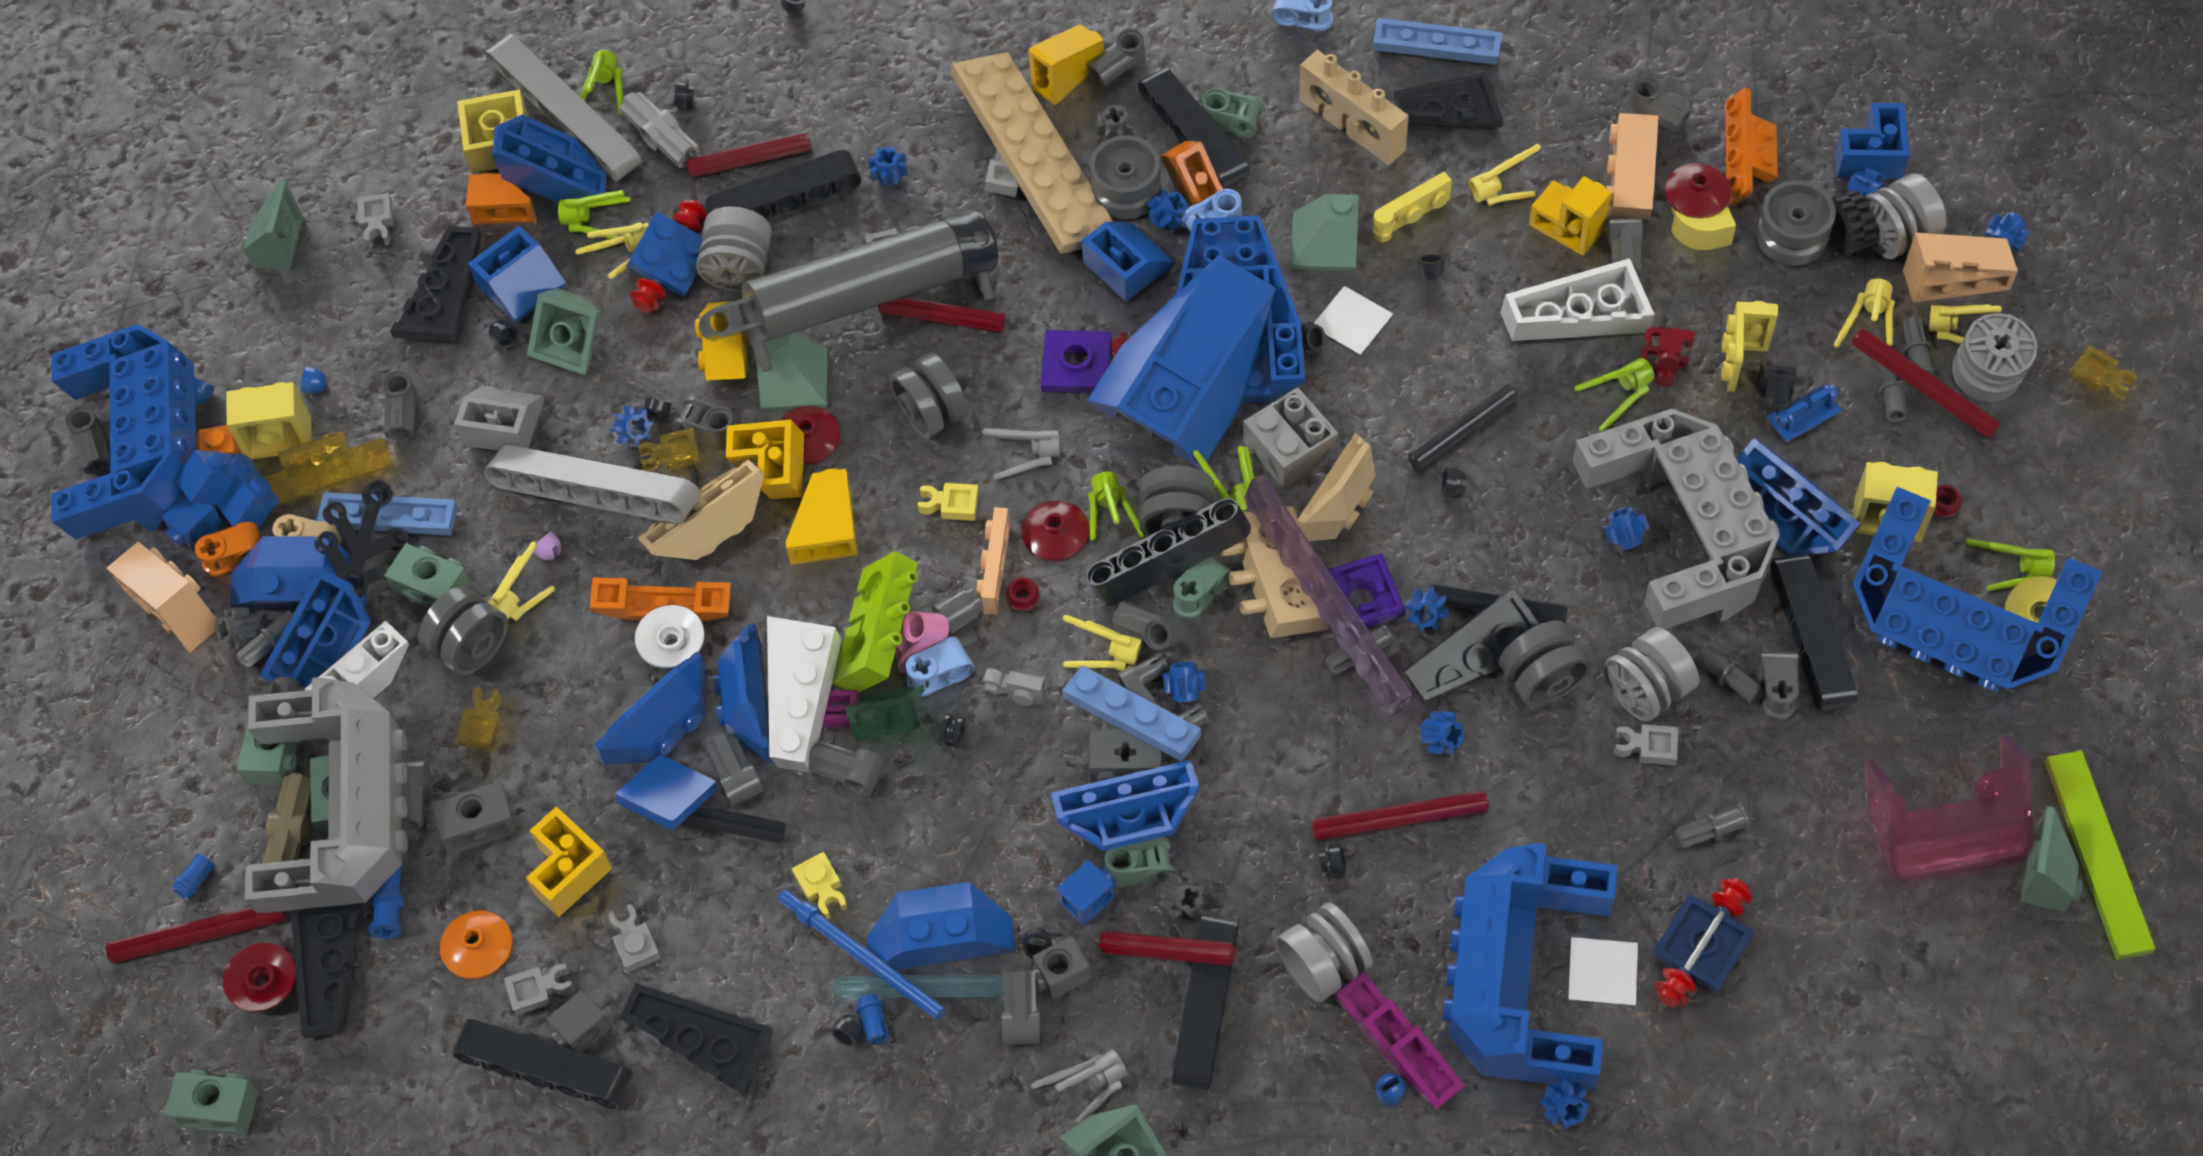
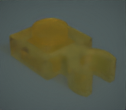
M2090 345L2086 347L2069 374L2098 391L2106 385L2110 387L2112 394L2122 399L2126 397L2129 388L2123 386L2120 382L2133 386L2138 377L2130 370L2116 369L2118 360Z
M693 428L661 435L662 444L655 445L647 442L638 446L641 456L652 455L649 459L641 460L644 471L655 470L661 463L665 462L668 470L701 463Z
M476 687L473 690L472 700L475 707L474 709L464 708L456 737L459 746L494 748L501 720L499 712L495 711L501 704V696L498 689H493L491 698L486 701L482 700L483 693L480 687Z

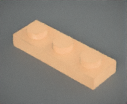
M994 507L993 520H987L985 540L989 541L988 550H982L981 570H985L984 580H978L976 594L984 607V614L997 615L1010 531L1008 508Z

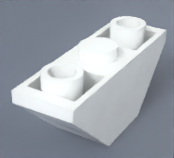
M384 621L318 678L353 682L370 697L374 698L391 684L409 643L390 624ZM312 683L305 690H312Z

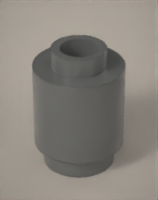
M967 587L964 590L959 588L932 606L933 613H940L947 618L949 623L948 634L952 635L979 617L978 613L983 611L984 607L975 591L971 587Z

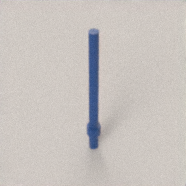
M788 889L780 893L778 901L794 912L798 921L808 928L814 927L935 1020H940L946 1012L945 1007L822 916L818 907L809 901H802Z

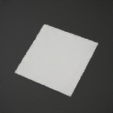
M1344 286L1314 324L1320 325L1325 335L1361 355L1393 313Z
M1571 937L1568 999L1636 1005L1638 943Z

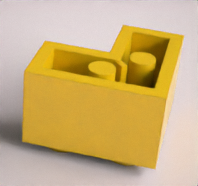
M1585 176L1573 189L1553 180L1531 206L1529 225L1584 256L1605 231L1611 191L1606 189L1601 183L1593 182Z
M730 302L708 303L704 310L700 312V319L711 309ZM711 316V327L715 331L722 332L724 329L722 319L717 316ZM696 319L697 339L702 338L703 351L698 352L699 370L705 371V379L746 378L749 373L746 332L718 341H711L702 336L699 331L700 319Z
M792 420L727 426L726 458L736 468L740 467L739 465L748 459L757 466L764 475L761 490L770 500L803 497L804 433Z
M556 806L530 830L537 847L548 858L528 875L526 879L535 896L559 918L602 879L612 867L605 852Z

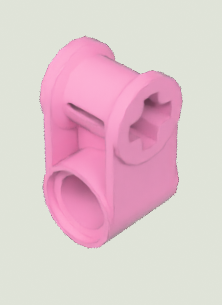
M915 611L910 612L905 617L900 631L902 643L896 646L894 654L898 661L897 668L900 673H907L906 662L910 656L928 649L948 637L949 623L944 615Z

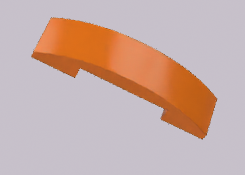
M593 577L589 609L602 615L640 622L649 612L666 605H678L693 611L701 622L716 620L729 616L731 583L696 581V588L628 585L626 578Z

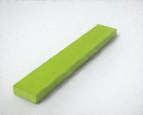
M2082 750L2046 757L2044 761L2116 960L2152 954L2156 948Z

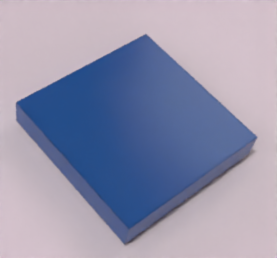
M659 754L615 793L616 803L673 831L717 791V781Z

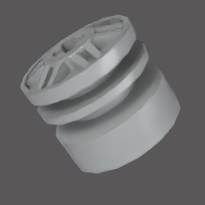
M1911 173L1893 182L1888 188H1880L1876 192L1865 196V202L1868 201L1870 204L1869 211H1873L1874 214L1872 221L1876 222V228L1873 230L1877 235L1874 238L1875 244L1872 247L1884 258L1894 259L1904 252L1910 251L1915 232L1942 234L1945 231L1947 225L1946 212L1942 200L1931 183L1920 174Z
M722 207L708 213L704 221L701 237L702 244L699 248V256L696 263V269L701 278L721 289L742 291L743 282L764 276L767 263L766 255L772 236L769 222L758 213L741 207Z
M1993 313L1983 315L1974 321L1952 361V374L1956 384L1965 394L1980 401L1995 402L2005 400L2014 394L2037 356V341L2033 331L2024 321L2009 314Z
M1656 626L1635 639L1631 648L1625 647L1618 654L1607 659L1603 666L1605 679L1615 697L1630 714L1644 722L1653 720L1659 715V712L1667 710L1670 707L1671 701L1681 700L1698 687L1700 681L1698 670L1685 647L1671 633Z
M1330 902L1321 906L1318 909V914L1311 913L1307 916L1306 923L1309 931L1300 924H1296L1275 938V944L1284 965L1302 990L1316 1002L1324 1001L1341 989L1339 974L1348 981L1357 978L1358 971L1365 972L1373 964L1370 951L1357 928L1337 906Z

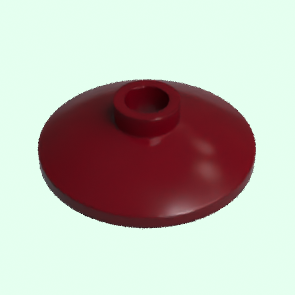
M1691 163L1678 167L1669 175L1665 185V195L1671 207L1680 214L1698 219L1709 218L1719 214L1727 207L1731 197V185L1727 177L1717 168L1702 163Z
M816 406L799 407L789 411L780 419L792 420L800 430L811 428L808 431H802L804 433L803 465L815 464L825 460L834 453L839 445L841 438L839 423L834 415L823 408Z
M1048 501L1037 505L1026 515L1022 524V539L1026 548L1034 556L1046 561H1063L1074 557L1085 547L1090 533L1088 519L1082 510L1065 501ZM1053 523L1060 524V526L1056 528L1050 527L1049 525Z
M268 942L255 943L241 949L231 958L223 974V989L229 1001L243 1011L254 1013L264 1012L281 1004L289 996L296 982V968L292 956L283 947ZM269 978L265 985L258 986L261 979Z

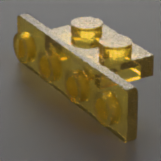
M344 431L326 434L319 439L304 444L293 445L289 449L278 452L281 464L285 470L263 478L270 483L272 491L280 500L276 505L279 506L389 469L393 466L384 438L352 448Z

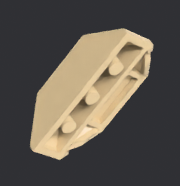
M1356 433L1353 435L1286 538L1291 542L1336 539L1343 527L1350 530L1360 514L1355 508L1357 505L1364 508L1374 493L1369 486L1376 477L1371 446Z
M749 459L739 465L740 467L725 472L700 489V499L683 523L674 524L657 520L649 527L647 532L638 537V540L652 555L698 560L702 556L711 554L720 543L742 532L744 527L753 520L764 477L762 471Z

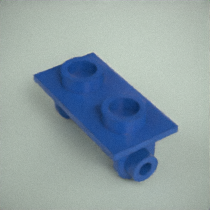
M1823 385L1792 402V407L1789 409H1779L1768 415L1767 419L1784 440L1789 442L1842 412V409L1835 402V398L1839 395L1838 390L1834 385Z

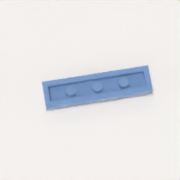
M1377 18L1373 50L1498 65L1502 32Z
M323 492L317 521L326 522L323 518L324 508L332 502H340L347 510L346 516L353 529L358 530L365 508L362 494ZM371 495L376 501H378L375 495ZM392 496V500L385 507L379 509L374 531L390 532L394 528H401L406 533L452 536L458 505L455 500ZM331 509V514L339 518L337 511Z
M1083 665L1062 690L1064 699L1181 762L1201 738V728Z

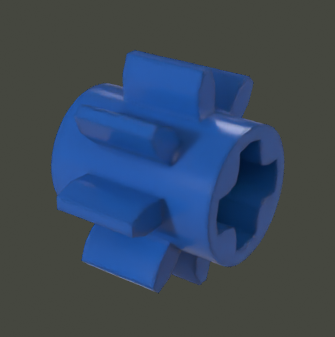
M893 146L878 148L875 157L868 158L871 180L878 179L882 183V187L899 185L901 176L908 175L905 153L898 154Z
M1867 167L1864 172L1858 171L1850 178L1847 190L1848 192L1858 190L1860 194L1866 196L1880 188H1888L1883 183L1887 176Z
M1162 189L1147 203L1151 208L1149 211L1150 220L1155 226L1160 229L1169 226L1170 230L1174 231L1182 224L1180 217L1186 211L1187 203L1178 192L1173 191L1167 194L1166 190Z
M2006 213L2003 218L1995 214L1988 224L1989 228L1986 230L1985 235L1990 238L2007 239L2010 249L2013 248L2019 252L2027 241L2026 237L2030 231L2026 230V222L2020 215Z
M626 405L624 406L623 414L613 413L615 422L614 426L609 429L616 432L619 436L617 439L618 444H626L629 440L631 447H639L640 439H651L648 433L650 426L654 425V422L648 421L644 417L647 412L646 409H638L635 412L633 406Z
M1623 507L1615 510L1608 516L1610 525L1603 527L1608 541L1613 542L1614 545L1619 544L1621 549H1630L1643 543L1645 540L1643 531L1650 529L1645 514H1640V511L1634 512L1633 507Z
M1434 587L1423 593L1419 588L1415 589L1413 593L1415 600L1408 599L1404 606L1407 610H1411L1407 622H1414L1419 626V631L1421 632L1425 627L1429 626L1438 630L1441 624L1439 618L1446 619L1449 614V610L1442 608L1447 597H1440L1434 592ZM1424 605H1426V606L1429 607V612H1430V613H1427V612L1424 611V610H1425V606H1424Z
M1195 662L1173 663L1170 665V673H1163L1165 694L1172 693V699L1175 702L1199 699L1198 691L1206 690L1204 670L1197 671Z
M1432 711L1431 717L1422 723L1420 730L1421 742L1430 744L1428 748L1429 753L1438 755L1447 753L1452 755L1454 754V749L1462 744L1464 724L1455 722L1456 713Z
M1563 1078L1561 1082L1549 1084L1544 1098L1540 1100V1103L1547 1109L1544 1116L1552 1124L1559 1122L1565 1129H1568L1569 1125L1582 1122L1587 1109L1591 1107V1104L1584 1098L1587 1091L1578 1082L1572 1085L1566 1078Z

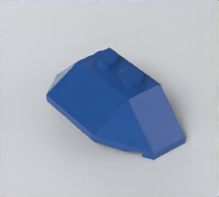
M523 114L495 127L492 156L503 180L555 202L605 193L607 172L602 166L598 167L592 155L576 138Z
M1756 438L1751 440L1736 459L1739 464L1745 466L1749 476V484L1753 491L1758 492L1762 497L1764 511L1768 519L1773 520L1778 527L1780 537L1777 545L1789 555L1805 552L1809 555L1838 552L1862 525L1842 504L1795 466Z
M263 536L232 571L230 606L298 607L319 567L335 576L337 573L327 555L321 554L316 550L314 540L317 536ZM322 538L324 545L330 547V542ZM338 544L339 550L349 564L351 556ZM367 592L360 598L363 607H367Z
M319 567L259 676L269 682H274V679L278 677H289L300 682V687L309 686L312 683V678L321 676L354 648L362 639L371 620L352 584Z
M755 623L749 624L717 660L719 674L713 675L716 695H721L722 705L716 706L719 725H725L728 734L734 733L741 746L765 762L774 763L769 756V707L761 641Z
M695 652L689 659H685L675 666L622 714L608 729L606 735L593 745L599 760L604 765L650 763L659 754L662 756L669 754L682 736L687 732H692L700 725L706 710L707 671L702 656L698 652Z
M1187 760L1050 794L1058 824L1102 851L1175 834L1200 788L1192 762Z
M970 882L897 892L867 936L868 950L894 970L1016 952L1011 915Z

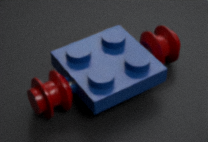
M694 200L680 202L679 210L681 212L674 213L673 220L657 211L626 265L629 269L648 278L638 279L636 281L638 290H632L629 294L634 307L645 313L658 311L660 305L657 300H663L666 297V292L662 287L682 298L686 295L698 273L696 263L699 256V248L702 244V236L699 233L702 231L701 223H704L707 217L705 207L701 203Z

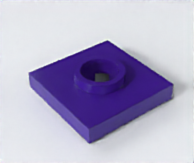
M1046 330L1041 392L1092 393L1110 365L1111 332ZM1071 351V354H1084L1086 352L1088 357L1080 365H1071L1065 361L1064 355Z
M1382 553L1319 571L1324 584L1322 592H1327L1335 613L1333 621L1339 636L1406 615L1405 607ZM1363 589L1371 593L1373 600L1366 604H1359V607L1350 604L1348 596L1354 590Z

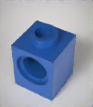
M186 495L161 516L169 528L165 531L167 536L176 545L181 546L184 543L192 551H195L196 542L201 537L215 533L224 525L213 506L210 504L191 503Z
M1087 860L1057 887L1058 902L1084 926L1115 898L1113 884L1115 881L1104 867L1099 866L1097 868L1092 862Z

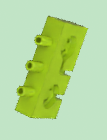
M894 551L862 569L856 591L861 595L856 597L853 602L848 621L853 625L846 629L832 681L833 684L845 690H858L859 693L888 679L896 646L902 643L900 631L904 615L910 612L908 600L911 588L918 581L916 573L918 562Z

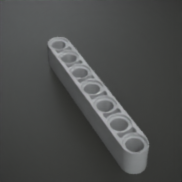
M509 33L485 52L496 70L517 90L520 89V92L563 133L576 138L592 155L597 165L602 166L607 175L614 181H619L642 163L639 154L633 146L513 34Z
M513 445L502 446L484 470L486 479L493 486L503 490L674 524L683 523L701 497L699 488L693 482L684 478Z

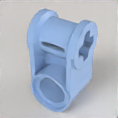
M1276 0L1271 15L1279 24L1321 32L1329 29L1333 24V14L1330 11L1333 0H1323V5H1321L1320 0Z
M1222 189L1199 204L1189 207L1180 217L1181 225L1183 228H1188L1191 231L1194 219L1242 216L1241 197L1235 190Z
M949 637L909 657L906 662V672L908 675L906 684L912 694L921 697L928 696L948 685L963 681L973 673L975 666L957 637Z

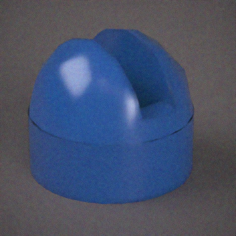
M305 367L301 379V392L308 394L323 392L327 387L324 372L317 368Z
M194 377L195 404L201 405L206 403L211 397L214 387Z
M1395 1073L1383 1074L1376 1083V1097L1381 1103L1388 1106L1399 1104L1404 1099L1406 1093L1404 1080ZM1394 1081L1398 1083L1385 1093L1383 1092L1382 1088Z

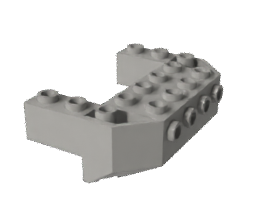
M1669 409L1576 440L1573 464L1586 489L1639 471L1642 472L1649 487L1670 481L1710 556L1709 561L1649 582L1644 603L1657 627L1667 629L1715 612L1719 622H1722L1755 601L1772 561L1777 541L1780 537L1776 523L1768 519L1764 511L1762 497L1758 492L1753 491L1749 484V476L1745 466L1737 462L1729 437L1723 436L1718 425L1674 409Z
M312 678V690L249 696L248 730L260 745L320 738L328 739L329 810L328 840L311 841L310 859L245 865V901L256 913L366 903L402 865V852L407 851V836L405 830H402V818L407 817V803L405 797L402 796V784L407 782L406 765L402 762V751L407 749L405 730L400 729L389 711L353 682Z

